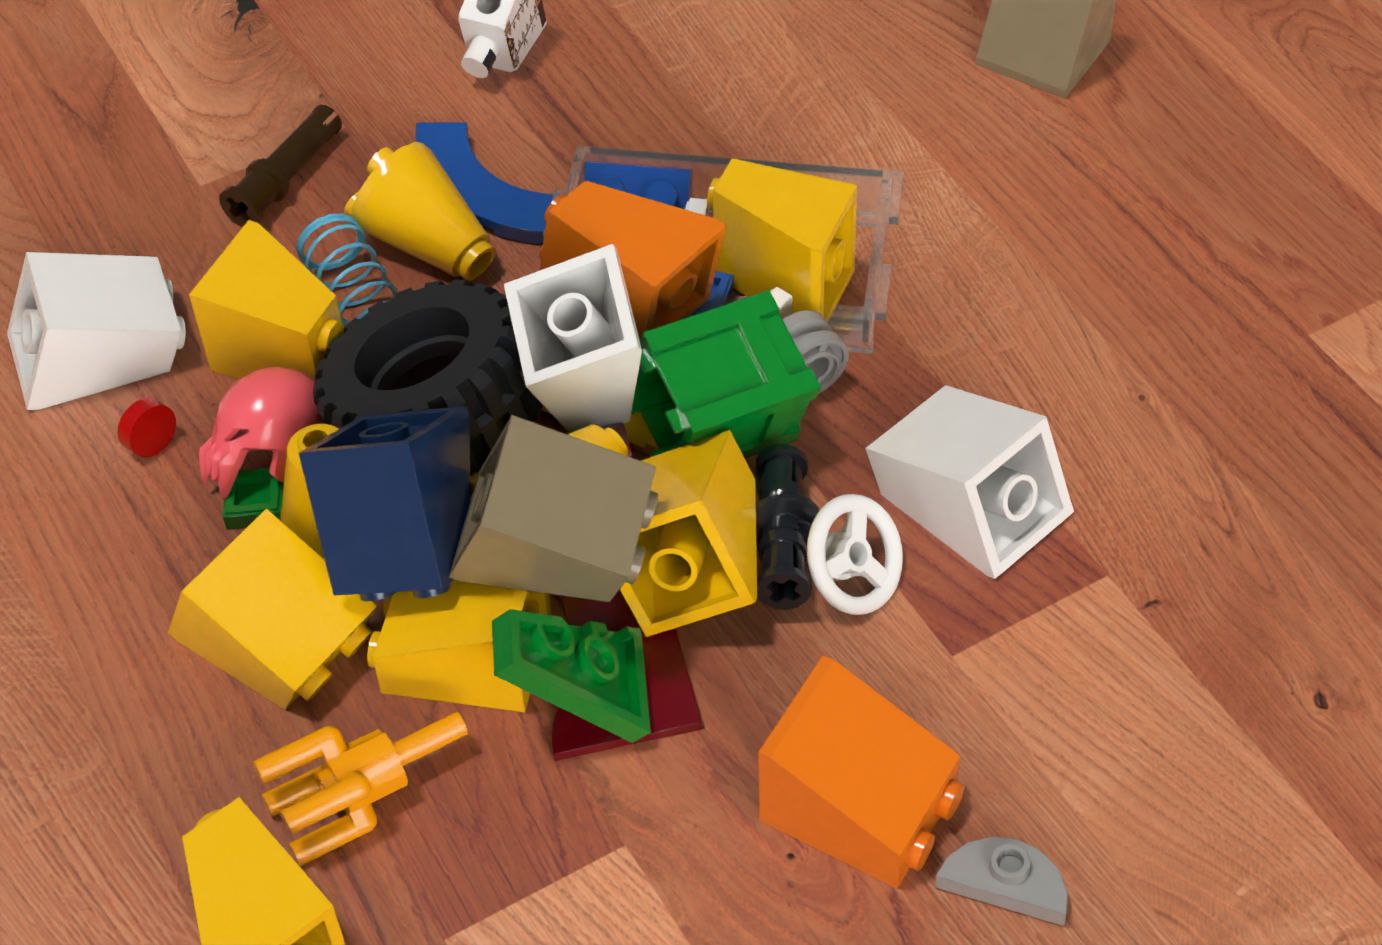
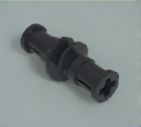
M787 444L769 446L761 451L756 458V473L759 479L762 480L759 502L756 503V543L759 559L762 563V573L757 579V597L759 601L777 610L797 608L806 603L811 595V581L805 573L804 563L807 560L809 531L814 518L819 512V507L811 499L806 498L802 485V480L808 471V460L805 453L799 448Z

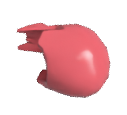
M270 366L251 372L234 381L221 398L211 438L200 447L199 465L203 484L207 485L209 477H211L212 481H218L220 496L226 499L247 453L253 450L273 451L269 473L284 483L287 445L291 437L297 431L309 425L325 424L314 403L313 388L315 380L295 369Z

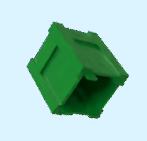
M770 290L643 332L640 341L642 354L631 414L641 412L659 448L652 451V456L728 430L731 431L745 459L759 454L769 446L787 444L798 439L801 432L799 424L810 400L817 398L821 386L812 369H808L779 314L780 309Z

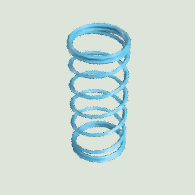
M329 214L316 219L299 236L296 249L300 261L312 274H314L312 269L317 270L316 277L326 287H329L332 292L335 287L340 288L352 285L365 278L373 267H377L382 273V281L366 283L356 288L343 302H338L341 320L347 325L351 321L342 318L345 306H354L370 300L384 286H387L392 291L393 299L397 297L396 293L398 292L392 283L386 282V269L381 264L375 263L377 260L376 251L370 245L365 244V232L358 224V221L346 214ZM334 221L350 223L337 225L324 231L314 240L307 251V256H304L305 241L314 230L321 225ZM344 228L357 231L355 243L336 249L324 259L323 263L311 261V255L315 246L327 234ZM347 248H351L350 251L344 256H342L340 259L328 263V261L332 259L337 253ZM363 248H366L371 253L372 261L357 263L345 269L334 279L333 283L321 280L322 271L332 270L354 260ZM369 266L362 275L352 281L338 283L348 272L358 267ZM379 285L369 296L358 301L348 302L359 291L370 286ZM368 308L364 310L357 317V319H360L363 316H365L369 312Z

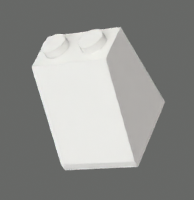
M610 244L505 283L504 289L525 385L569 433L591 424L602 427L629 422L642 349L618 250L615 245Z
M26 252L7 336L27 410H40L170 372L176 350L182 349L184 346L186 328L183 317L176 315L173 305L172 282L164 278L158 257Z
M945 385L865 448L881 495L970 564L993 579H996L1074 512L1047 417Z

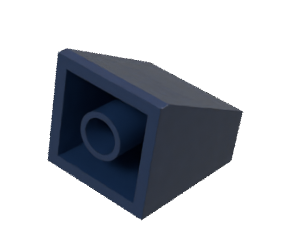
M467 406L360 416L299 453L334 596L359 594L362 601H375L389 597L396 592L413 591V595L416 598H428L443 594L451 588L450 583L455 579L449 578V574L470 505V437Z

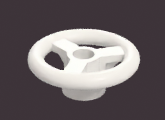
M845 494L827 502L817 513L807 540V561L816 588L830 605L839 611L852 615L871 613L881 608L893 595L902 572L903 551L901 539L890 515L873 499L858 494ZM847 513V521L841 531L828 533L833 522L842 514ZM867 518L873 522L881 536L885 552L884 567L872 557L870 544L866 540ZM862 576L875 589L865 596L854 597L843 592L834 581Z

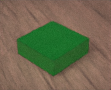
M270 468L241 470L238 472L228 497L223 501V520L226 530L247 528L265 509L269 510L279 520L281 519L284 483L271 476L269 473Z

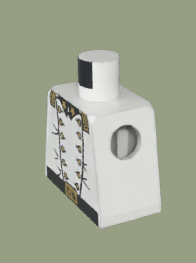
M464 0L458 19L466 46V52L461 60L462 68L477 78L487 77L491 68L507 72L516 71L547 23L542 0Z

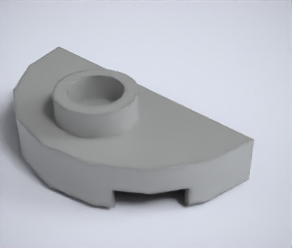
M988 837L967 842L946 858L936 875L935 888L1064 926L1068 891L1059 869L1041 850L1018 839Z

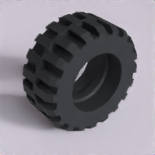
M453 279L451 284H444L441 281L425 283L424 288L413 291L411 288L400 291L396 293V298L385 303L382 300L368 308L369 313L360 319L354 318L344 327V334L340 338H334L326 348V359H320L313 388L314 403L323 422L339 429L360 416L467 406L469 414L471 476L480 471L510 417L514 415L528 421H537L543 404L525 385L506 295L485 284L478 282L475 285L468 280Z

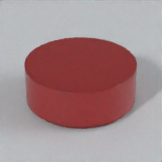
M154 398L139 399L132 403L123 413L118 424V439L125 448L137 456L144 458L152 457L170 443L176 429V417L169 407Z

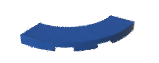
M467 122L416 123V142L424 143L431 149L480 224L493 228L495 235L520 242L543 244L546 222L544 221L545 212L550 203L560 194H545L521 189L491 174L476 159L470 148Z

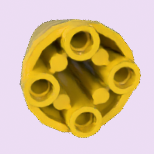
M413 142L399 148L395 152L389 147L382 148L371 158L367 165V172L370 175L360 190L349 199L344 208V213L354 217L366 234L453 277L462 276L468 281L478 278L492 263L496 249L489 244L490 238L431 149L424 143Z

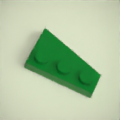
M512 609L492 620L494 676L631 743L651 733L641 628L627 626L619 632L609 631L605 623L589 621L583 626L568 625L560 616Z

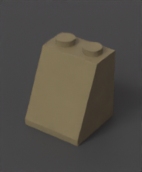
M992 0L976 56V65L1065 99L1111 41L1116 0Z
M512 415L479 471L449 578L461 582L610 602L625 582L630 584L635 582L642 567L645 548L637 545L641 528L646 529L649 526L656 510L658 493L650 490L656 466Z

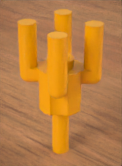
M458 712L393 743L385 732L383 733L380 729H377L346 744L338 728L325 726L252 761L259 780L264 785L321 757L322 765L261 794L270 816L274 817L280 814L290 835L344 809L346 815L288 843L296 863L302 866L372 831L377 825V815L372 803L408 785V779L403 766L468 735V731Z

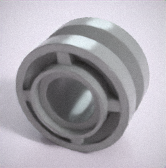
M812 310L793 313L782 320L808 369H812L821 386L819 393L830 387L843 373L849 359L848 347L833 332L829 323L820 313Z

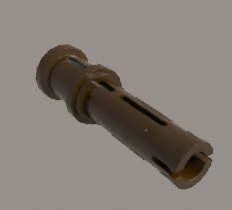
M322 104L316 106L303 123L267 159L262 158L252 161L246 168V176L236 186H229L220 194L219 202L222 210L234 223L241 227L248 220L260 223L265 208L272 201H281L286 196L289 180L334 134L341 130L342 121L339 115L334 117L328 125L326 123L323 125V122L334 112L332 108Z

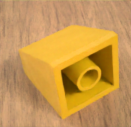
M732 158L722 176L712 180L707 195V208L713 211V218L727 225L716 271L734 275V289L747 297L768 290L771 291L778 287L792 295L793 313L805 310L816 311L828 322L855 271L857 185Z
M251 220L247 221L189 294L210 369L235 379H240L251 372L272 366L295 369L315 380L320 359H326V348L334 338H340L344 334L345 326L341 320L336 295L259 223Z
M728 430L641 460L656 466L650 490L658 493V502L649 526L646 529L641 528L637 545L645 548V556L640 572L633 584L625 582L620 591L645 636L649 637L755 603L757 599L756 480L731 431Z
M265 509L181 591L167 633L182 645L286 710L299 695L308 702L320 691L333 674L326 667L340 653L349 659L361 648L373 633L367 626V623L377 605L372 601L360 600L359 594L334 596L325 560L269 510Z
M453 580L450 583L451 588L437 596L416 598L413 595V591H402L384 598L383 613L385 620L381 631H374L372 633L367 653L368 666L375 668L382 694L526 712L530 693L494 676L492 620L509 609L551 615L548 593Z
M240 797L222 809L213 810L204 815L192 830L182 836L201 945H346L332 903Z

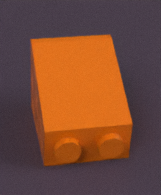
M585 180L568 195H558L548 206L544 215V221L546 222L544 241L539 252V258L541 259L540 270L614 244L618 250L639 340L641 341L643 332L689 317L710 298L727 225L716 218Z
M822 655L758 752L759 819L761 822L898 889L910 868L919 871L925 864L935 840V835L931 834L940 817L949 821L959 806L965 786L958 782L961 755L837 661Z

